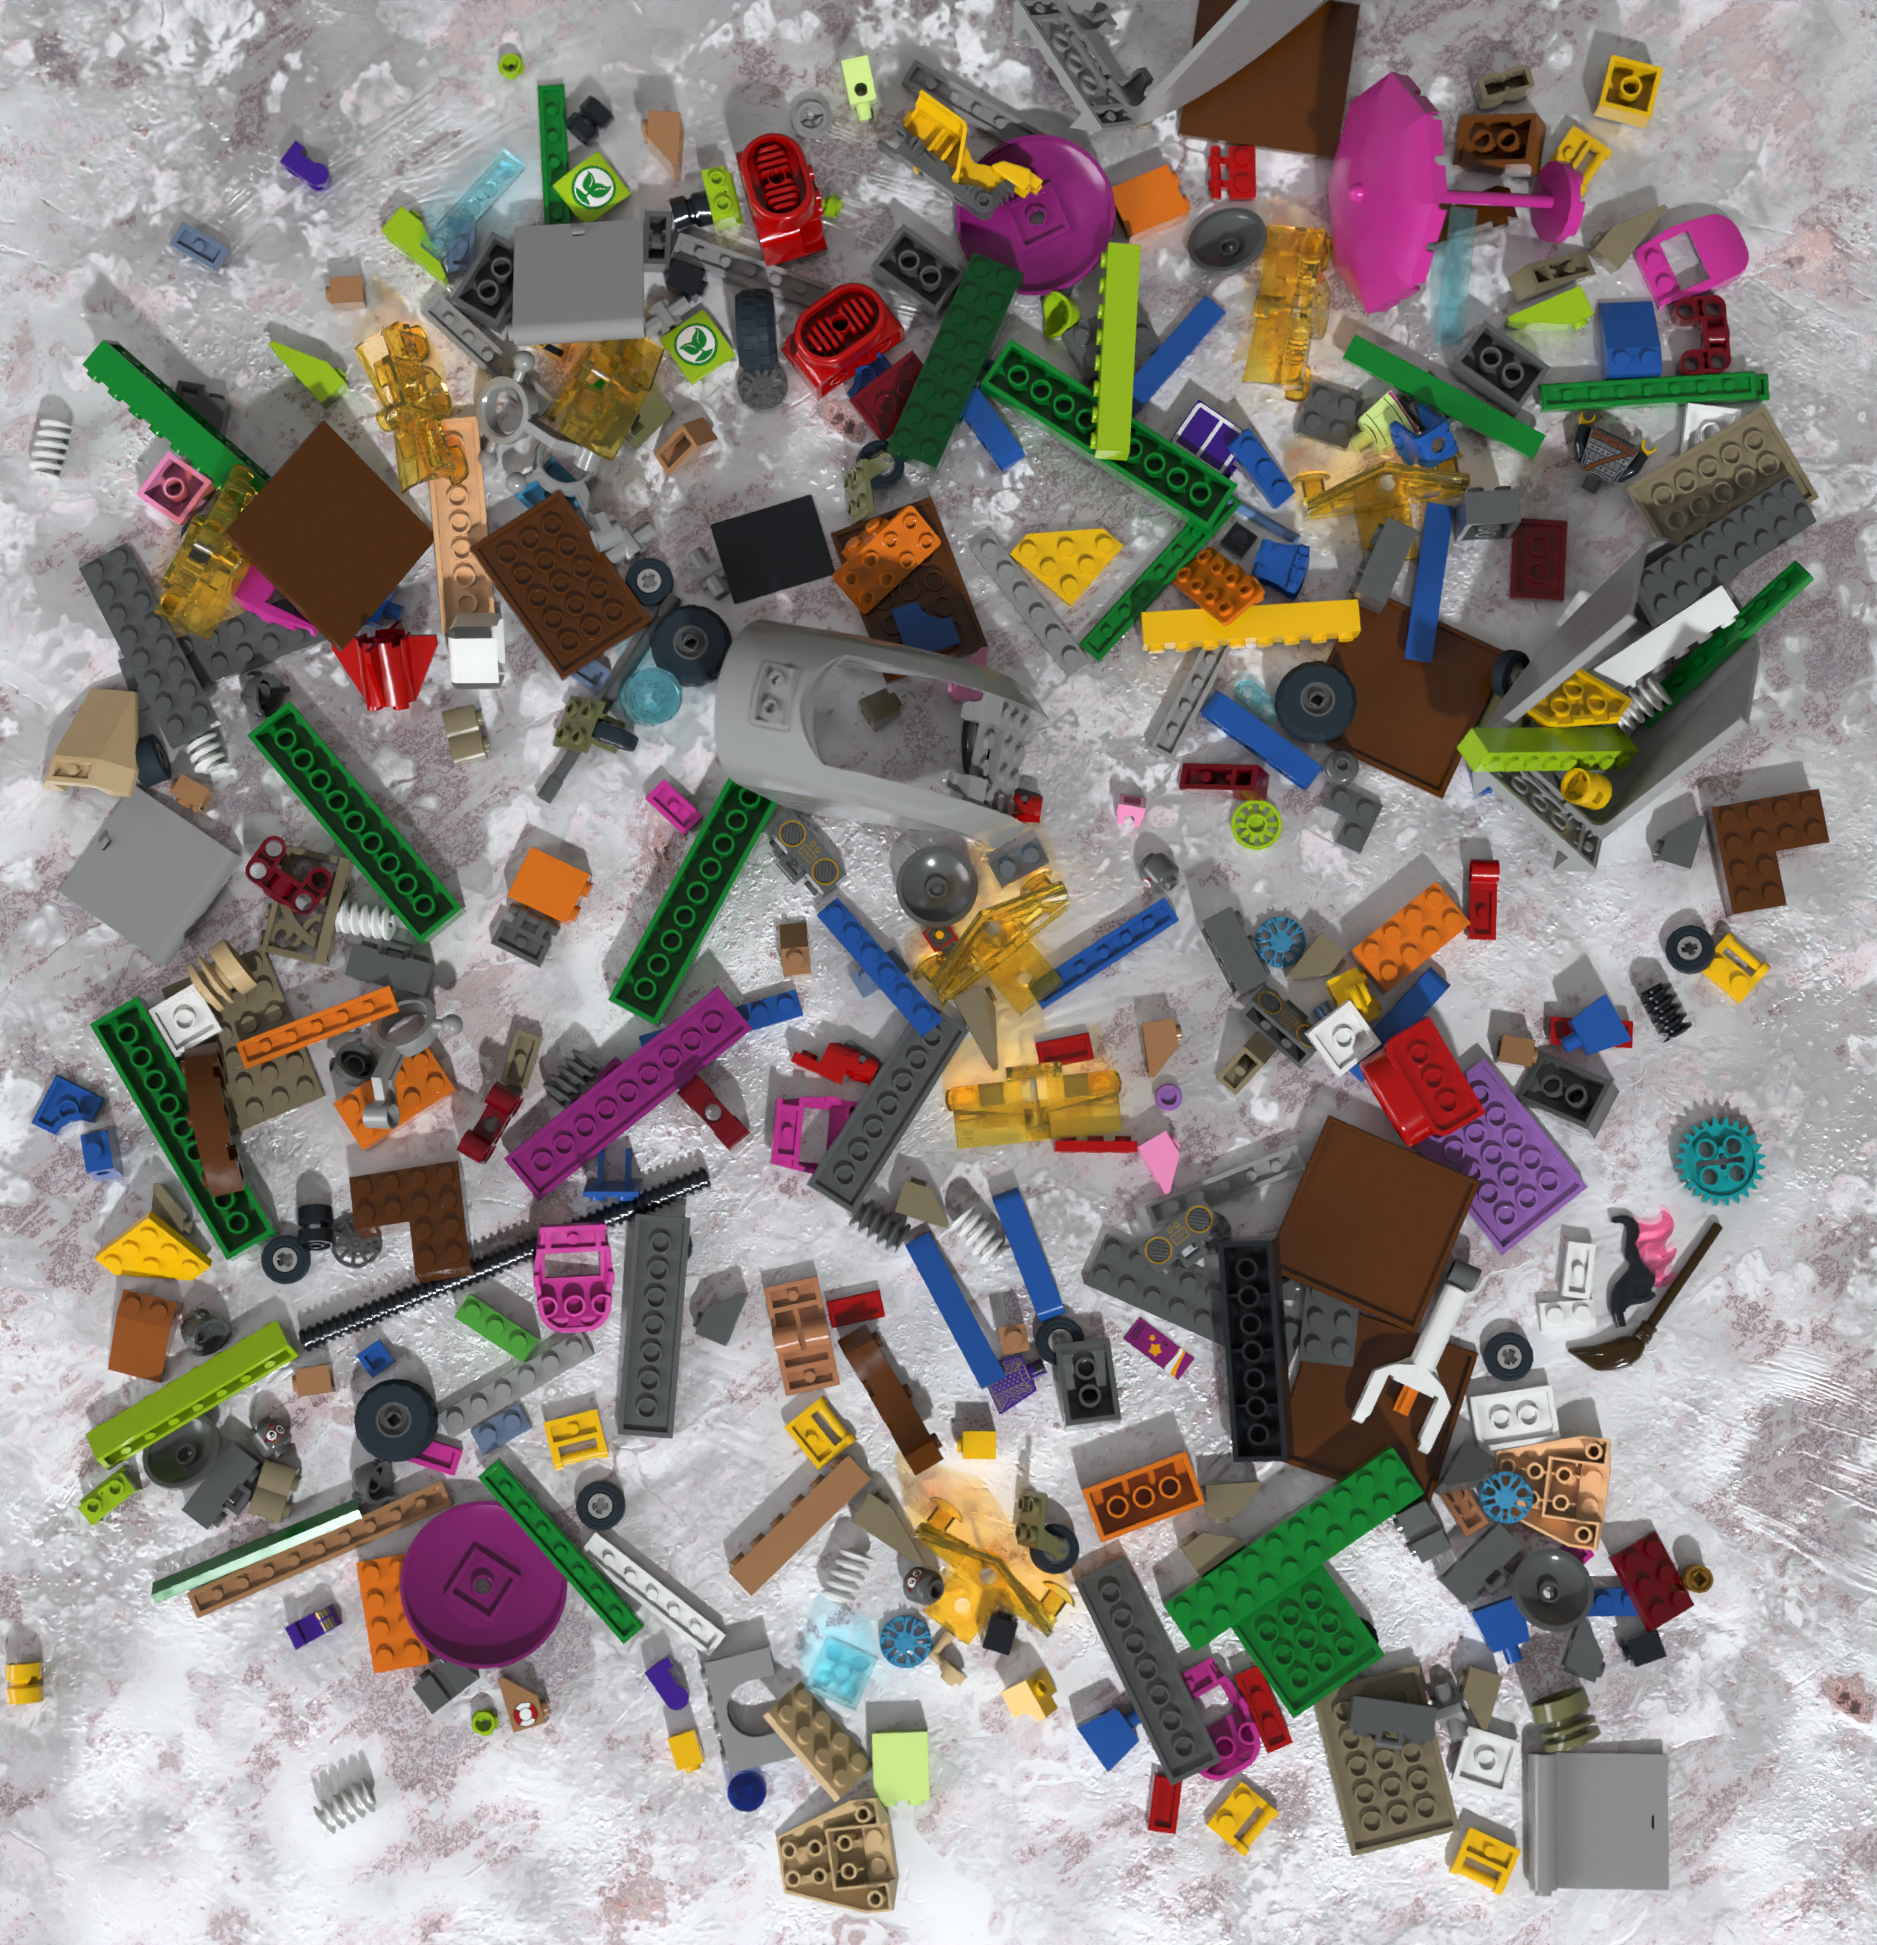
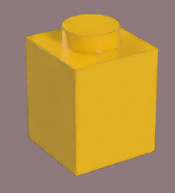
M963 1430V1436H957V1453H963V1459H996V1431Z
M696 1727L668 1737V1743L677 1771L684 1769L685 1773H689L701 1768L700 1764L704 1763L706 1758Z

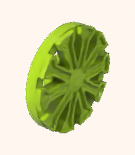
M1246 801L1235 810L1231 819V831L1235 840L1249 850H1264L1277 841L1282 830V819L1278 810L1267 801ZM1255 804L1258 805V811L1256 814L1252 807ZM1265 807L1270 809L1266 815H1262ZM1246 808L1248 810L1249 817L1242 813V809ZM1272 816L1276 817V822H1267ZM1239 817L1246 823H1237L1236 818ZM1267 828H1276L1277 831L1272 833ZM1236 829H1246L1241 834H1237ZM1251 834L1249 842L1245 843L1243 839ZM1263 834L1268 836L1271 839V841L1268 843L1265 842ZM1256 836L1260 843L1259 846L1254 845Z

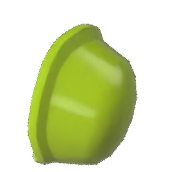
M1050 291L1044 297L1042 304L1044 318L1043 333L1046 338L1055 339L1058 336H1063L1064 332L1079 324L1080 310L1073 299L1057 291Z

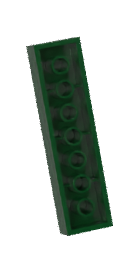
M973 253L887 445V451L891 457L936 476L939 475L1024 284L1023 272Z

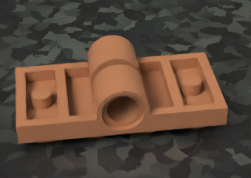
M818 1277L764 1288L774 1345L786 1396L840 1385Z

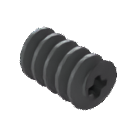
M575 1049L571 1051L575 1058L574 1060L567 1057L564 1059L568 1067H557L560 1076L550 1075L553 1084L551 1085L546 1082L542 1084L546 1093L565 1109L564 1100L571 1103L574 1101L570 1092L581 1093L577 1084L588 1085L585 1075L594 1078L595 1073L592 1067L602 1068L583 1051Z
M871 1199L866 1204L863 1201L848 1225L852 1227L859 1222L858 1232L861 1233L868 1228L867 1237L869 1239L877 1234L876 1243L879 1245L886 1240L885 1249L889 1251L895 1246L896 1253L910 1232L911 1225L908 1223L901 1228L902 1219L900 1217L892 1222L893 1213L891 1211L883 1216V1206L873 1210L874 1200Z

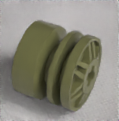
M1584 1687L1562 1690L1542 1697L1529 1705L1536 1724H1549L1547 1728L1539 1733L1541 1739H1549L1543 1743L1545 1752L1575 1749L1601 1734L1597 1725L1588 1726L1595 1722L1596 1718L1594 1715L1580 1714L1591 1705Z

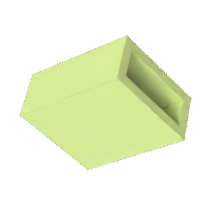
M928 1729L872 1731L874 1797H878L882 1806H895L897 1801H908V1805L925 1804V1800H930Z

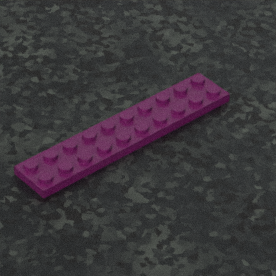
M719 986L715 987L504 1158L505 1161L538 1201H540L752 1030V1027Z

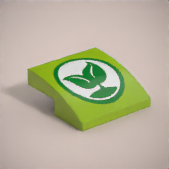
M598 151L553 185L581 223L597 222L631 195L630 191Z
M704 309L659 339L662 346L691 385L736 356Z

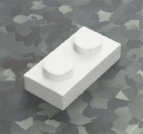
M1567 1241L1561 1296L1590 1300L1596 1245Z
M1594 1299L1538 1303L1540 1331L1597 1327Z

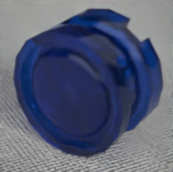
M744 1770L737 1773L731 1779L727 1789L730 1804L742 1812H752L758 1809L763 1804L767 1794V1785L764 1778L752 1770Z

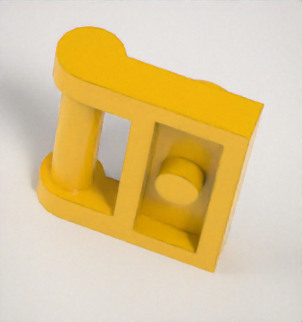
M1573 125L1548 162L1555 160L1570 161L1573 163L1574 170H1576L1589 149L1593 151L1595 156L1582 174L1583 182L1580 188V197H1583L1587 192V185L1602 163L1610 158L1612 151Z
M1728 931L1716 944L1712 963L1700 973L1737 1004H1740L1771 966L1764 961L1762 963L1739 944L1734 939L1735 936ZM1726 947L1753 968L1755 972L1749 976L1722 953Z
M824 1396L820 1397L784 1427L818 1470L857 1439L853 1432L851 1434L828 1407L826 1404L828 1401ZM816 1411L821 1414L841 1439V1442L836 1446L811 1416Z
M598 1409L544 1422L556 1471L564 1469V1466L597 1457H601V1459L610 1457ZM596 1438L597 1446L564 1455L560 1453L559 1447Z
M1240 1780L1207 1821L1206 1825L1246 1857L1250 1852L1249 1847L1272 1818L1275 1820L1280 1812ZM1257 1806H1259L1264 1812L1239 1841L1234 1835Z
M1468 1826L1459 1849L1450 1864L1449 1873L1456 1876L1458 1874L1492 1889V1893L1501 1896L1521 1850ZM1466 1856L1499 1871L1498 1878H1493L1463 1864Z

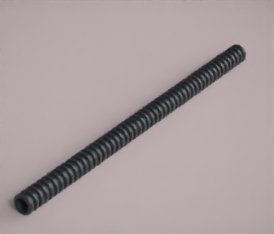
M701 1166L699 1171L691 1170V1174L687 1175V1173H684L681 1178L676 1176L674 1181L669 1179L666 1184L659 1183L657 1188L652 1186L649 1191L644 1189L643 1193L639 1194V1197H634V1200H619L617 1204L612 1202L610 1207L605 1205L602 1210L599 1208L595 1209L593 1214L588 1212V1216L580 1215L578 1220L575 1218L571 1219L570 1223L599 1222V1220H604L607 1228L611 1227L614 1229L616 1224L621 1226L626 1220L631 1222V1218L635 1217L636 1213L647 1214L648 1211L653 1213L658 1207L663 1209L665 1204L670 1206L673 1201L678 1203L680 1198L685 1200L688 1195L695 1196L697 1191L702 1193L705 1188L710 1190L712 1185L705 1168ZM533 1234L531 1239L526 1237L521 1243L516 1241L514 1246L509 1244L506 1249L503 1247L499 1248V1252L494 1250L489 1256L484 1254L482 1259L480 1257L475 1258L474 1275L420 1284L413 1283L410 1288L408 1286L403 1287V1291L398 1289L395 1291V1294L388 1293L387 1297H379L378 1301L373 1299L371 1304L366 1302L363 1304V1307L356 1306L355 1310H347L346 1314L341 1312L339 1317L334 1315L331 1317V1320L324 1319L323 1323H315L314 1327L309 1325L307 1330L299 1329L300 1341L304 1349L310 1352L313 1347L316 1349L320 1348V1344L325 1346L328 1345L330 1340L335 1342L336 1338L342 1339L345 1334L350 1336L352 1331L357 1333L360 1332L362 1327L367 1329L370 1324L375 1326L377 1321L382 1323L385 1318L392 1319L394 1314L399 1316L402 1311L407 1313L409 1308L414 1310L417 1305L420 1307L424 1306L426 1301L431 1303L434 1298L439 1300L441 1295L446 1297L449 1292L452 1294L456 1293L458 1288L463 1290L466 1285L471 1287L473 1282L478 1284L481 1279L484 1281L488 1280L490 1275L495 1277L498 1272L503 1274L505 1269L510 1271L513 1266L516 1268L520 1267L522 1262L527 1264L530 1259L535 1261L538 1236Z

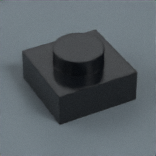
M1236 521L1222 539L1220 545L1242 560L1258 536Z

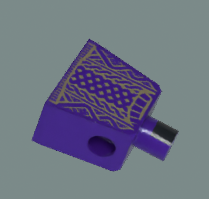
M1022 1355L998 1360L1006 1378L989 1386L988 1390L999 1415L1037 1391L1033 1379L1047 1374L1041 1358L1025 1364Z

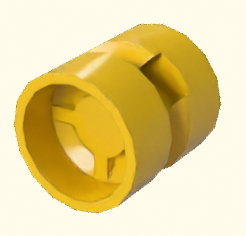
M1582 768L1569 770L1561 781L1560 790L1566 801L1592 810L1603 808L1609 802L1612 795L1611 782L1607 777Z
M41 1661L5 1664L6 1680L10 1682V1686L6 1688V1704H31L44 1701L43 1685L39 1684V1680L43 1677Z

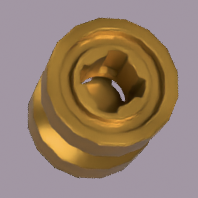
M1699 1564L1687 1565L1682 1570L1680 1576L1685 1588L1696 1593L1708 1591L1713 1585L1714 1580L1711 1571Z

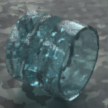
M646 668L630 675L622 684L619 692V705L623 714L632 723L642 727H653L671 720L679 711L682 703V689L678 680L669 671L662 668ZM651 692V699L654 702L646 704V698L643 696V694Z

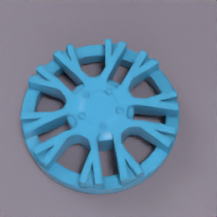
M1271 918L1259 927L1255 935L1258 956L1261 960L1264 959L1267 965L1272 967H1289L1296 963L1305 951L1306 938L1304 931L1298 923L1290 918ZM1279 921L1287 923L1284 931L1278 928ZM1271 923L1277 931L1274 934L1268 926ZM1291 926H1294L1296 929L1291 935L1286 933ZM1263 930L1267 931L1270 934V939L1260 938L1261 932ZM1300 934L1301 942H1293L1292 936ZM1269 942L1270 947L1260 948L1259 944ZM1291 945L1300 948V951L1297 952L1290 949ZM1267 950L1274 951V956L1271 960L1263 955ZM1285 952H1291L1295 958L1287 962L1284 956ZM1277 953L1281 954V963H1276Z
M1510 1471L1498 1472L1489 1477L1484 1483L1480 1494L1481 1504L1485 1513L1491 1519L1504 1524H1511L1522 1520L1529 1513L1533 1504V1492L1527 1480L1521 1475ZM1502 1476H1511L1508 1486L1503 1484ZM1497 1479L1501 1488L1498 1489L1493 1480ZM1516 1480H1520L1521 1482L1516 1489L1512 1488ZM1488 1486L1495 1490V1495H1486ZM1525 1487L1528 1497L1521 1498L1517 1492ZM1495 1498L1496 1503L1487 1505L1486 1500ZM1518 1500L1526 1502L1527 1506L1518 1505ZM1495 1506L1500 1507L1498 1516L1490 1511ZM1514 1506L1522 1512L1516 1518H1514L1511 1512ZM1504 1509H1508V1519H1503Z
M909 1615L898 1616L890 1620L881 1632L880 1648L882 1654L888 1662L896 1667H915L927 1658L931 1650L932 1639L930 1631L924 1622L916 1617ZM908 1620L913 1621L911 1631L906 1630ZM902 1621L903 1631H897L893 1625L894 1623ZM920 1625L925 1632L916 1636L913 1633L914 1629ZM888 1629L897 1634L895 1638L886 1633ZM927 1638V1643H917V1639ZM884 1639H892L895 1644L892 1647L885 1648ZM920 1646L926 1649L922 1657L915 1653L916 1647ZM896 1648L898 1652L891 1658L888 1654ZM913 1652L915 1662L911 1663L908 1653ZM899 1654H905L906 1663L896 1661Z

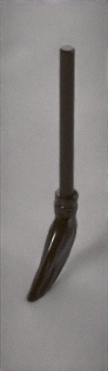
M1716 1222L1711 1225L1647 1321L1643 1320L1632 1336H1622L1594 1346L1569 1348L1568 1352L1595 1371H1617L1632 1366L1641 1358L1645 1345L1649 1344L1653 1335L1657 1332L1656 1326L1722 1231V1226Z

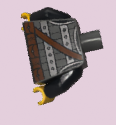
M1584 410L1581 411L1578 418L1579 425L1573 440L1574 459L1579 463V469L1587 473L1581 488L1596 494L1602 481L1613 486L1616 482L1623 483L1637 475L1648 457L1656 451V446L1650 451L1646 450L1644 443L1647 439H1644L1636 446L1593 425L1596 419L1594 413L1591 420H1585L1583 418Z

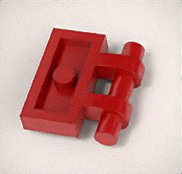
M1211 146L1210 156L1207 157V166L1210 167L1208 190L1211 191V200L1219 201L1221 200V191H1229V201H1256L1255 146H1229L1228 157L1221 156L1220 146ZM1221 168H1228V180L1221 179Z

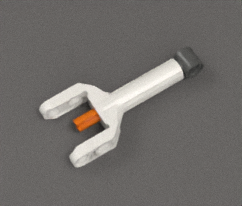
M1458 1258L1454 1259L1446 1276V1281L1451 1283H1444L1411 1357L1372 1369L1352 1413V1420L1362 1424L1365 1418L1371 1414L1388 1375H1391L1390 1378L1404 1384L1393 1410L1405 1416H1408L1418 1392L1432 1398L1436 1396L1419 1432L1416 1448L1425 1454L1429 1453L1451 1407L1436 1367L1470 1295L1466 1290L1473 1291L1481 1275V1269Z

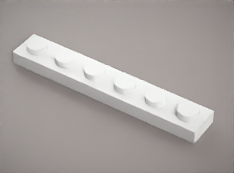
M597 1531L581 1550L601 1573L708 1657H710L726 1636V1633Z

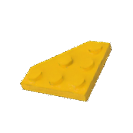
M1103 528L1026 534L1009 556L1071 608L1121 551L1124 545Z
M1580 668L1527 711L1524 716L1544 728L1613 724L1619 722L1630 707L1633 699Z
M151 1211L98 1250L94 1258L114 1275L193 1281L209 1269L213 1261Z

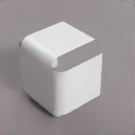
M460 613L454 617L448 633L451 683L455 688L501 689L505 675L498 674V663H506L503 619H500L501 613Z

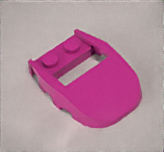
M1718 214L1707 215L1672 226L1632 252L1658 311L1663 310L1665 305L1675 303L1683 297L1715 294L1717 290L1739 279L1745 272L1749 261L1748 248L1739 229L1730 219ZM1688 232L1709 279L1682 291L1660 244Z
M244 557L240 568L234 573L230 585L233 598L238 605L248 612L252 611L260 616L262 621L269 624L272 622L280 624L286 629L296 631L299 627L309 630L310 635L316 637L319 631L298 610L292 615L267 603L275 587Z
M834 1096L799 1097L797 1099L777 1098L775 1100L769 1163L813 1174L819 1165L818 1163L799 1162L804 1107L829 1110L827 1152L858 1102H850Z
M604 1220L585 1223H540L534 1261V1287L539 1316L543 1323L553 1331L560 1333L589 1332L600 1327L608 1318L611 1311V1294L615 1278L610 1245L606 1235L607 1227ZM600 1251V1274L545 1277V1254Z
M1210 1657L1182 1673L1181 1677L1192 1700L1221 1684L1235 1709V1712L1206 1728L1222 1762L1199 1772V1774L1209 1780L1221 1781L1249 1767L1259 1754L1261 1742L1247 1703L1228 1677L1217 1667L1214 1659Z

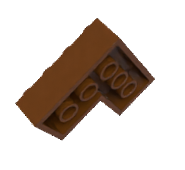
M1819 789L1712 807L1705 812L1726 918L1780 909L1787 905L1777 854L1820 847L1830 842Z
M458 1160L349 1177L354 1230L360 1238L410 1231L414 1270L420 1283L475 1274L464 1171Z

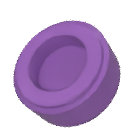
M1163 1084L1155 1093V1102L1160 1109L1173 1111L1182 1102V1092L1174 1084Z

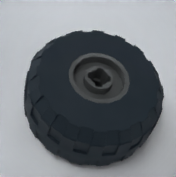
M766 289L741 290V292L735 295L739 365L747 371L771 369L778 364L773 293Z
M686 605L674 608L661 618L653 631L651 651L656 666L668 680L684 687H701L718 679L725 657L733 642L728 626L718 614L704 606Z
M1324 661L1305 662L1290 670L1281 680L1275 695V713L1281 727L1291 737L1304 743L1321 744L1340 736L1351 724L1357 708L1356 690L1349 679L1350 677L1337 666Z
M404 1379L385 1380L369 1388L361 1400H359L354 1416L355 1433L366 1451L374 1457L388 1462L408 1461L422 1454L433 1442L438 1430V1409L431 1395L420 1385Z

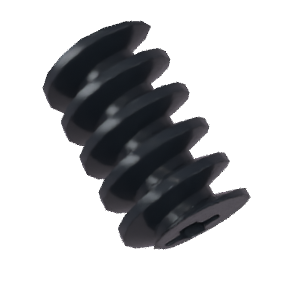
M1661 982L1637 995L1647 996L1642 1005H1652L1647 1014L1648 1016H1658L1652 1024L1653 1026H1663L1658 1031V1035H1668L1662 1042L1664 1043L1686 1032L1692 1026V1022H1682L1687 1016L1686 1012L1677 1013L1682 1003H1672L1673 999L1677 996L1676 993H1667L1672 984H1662Z

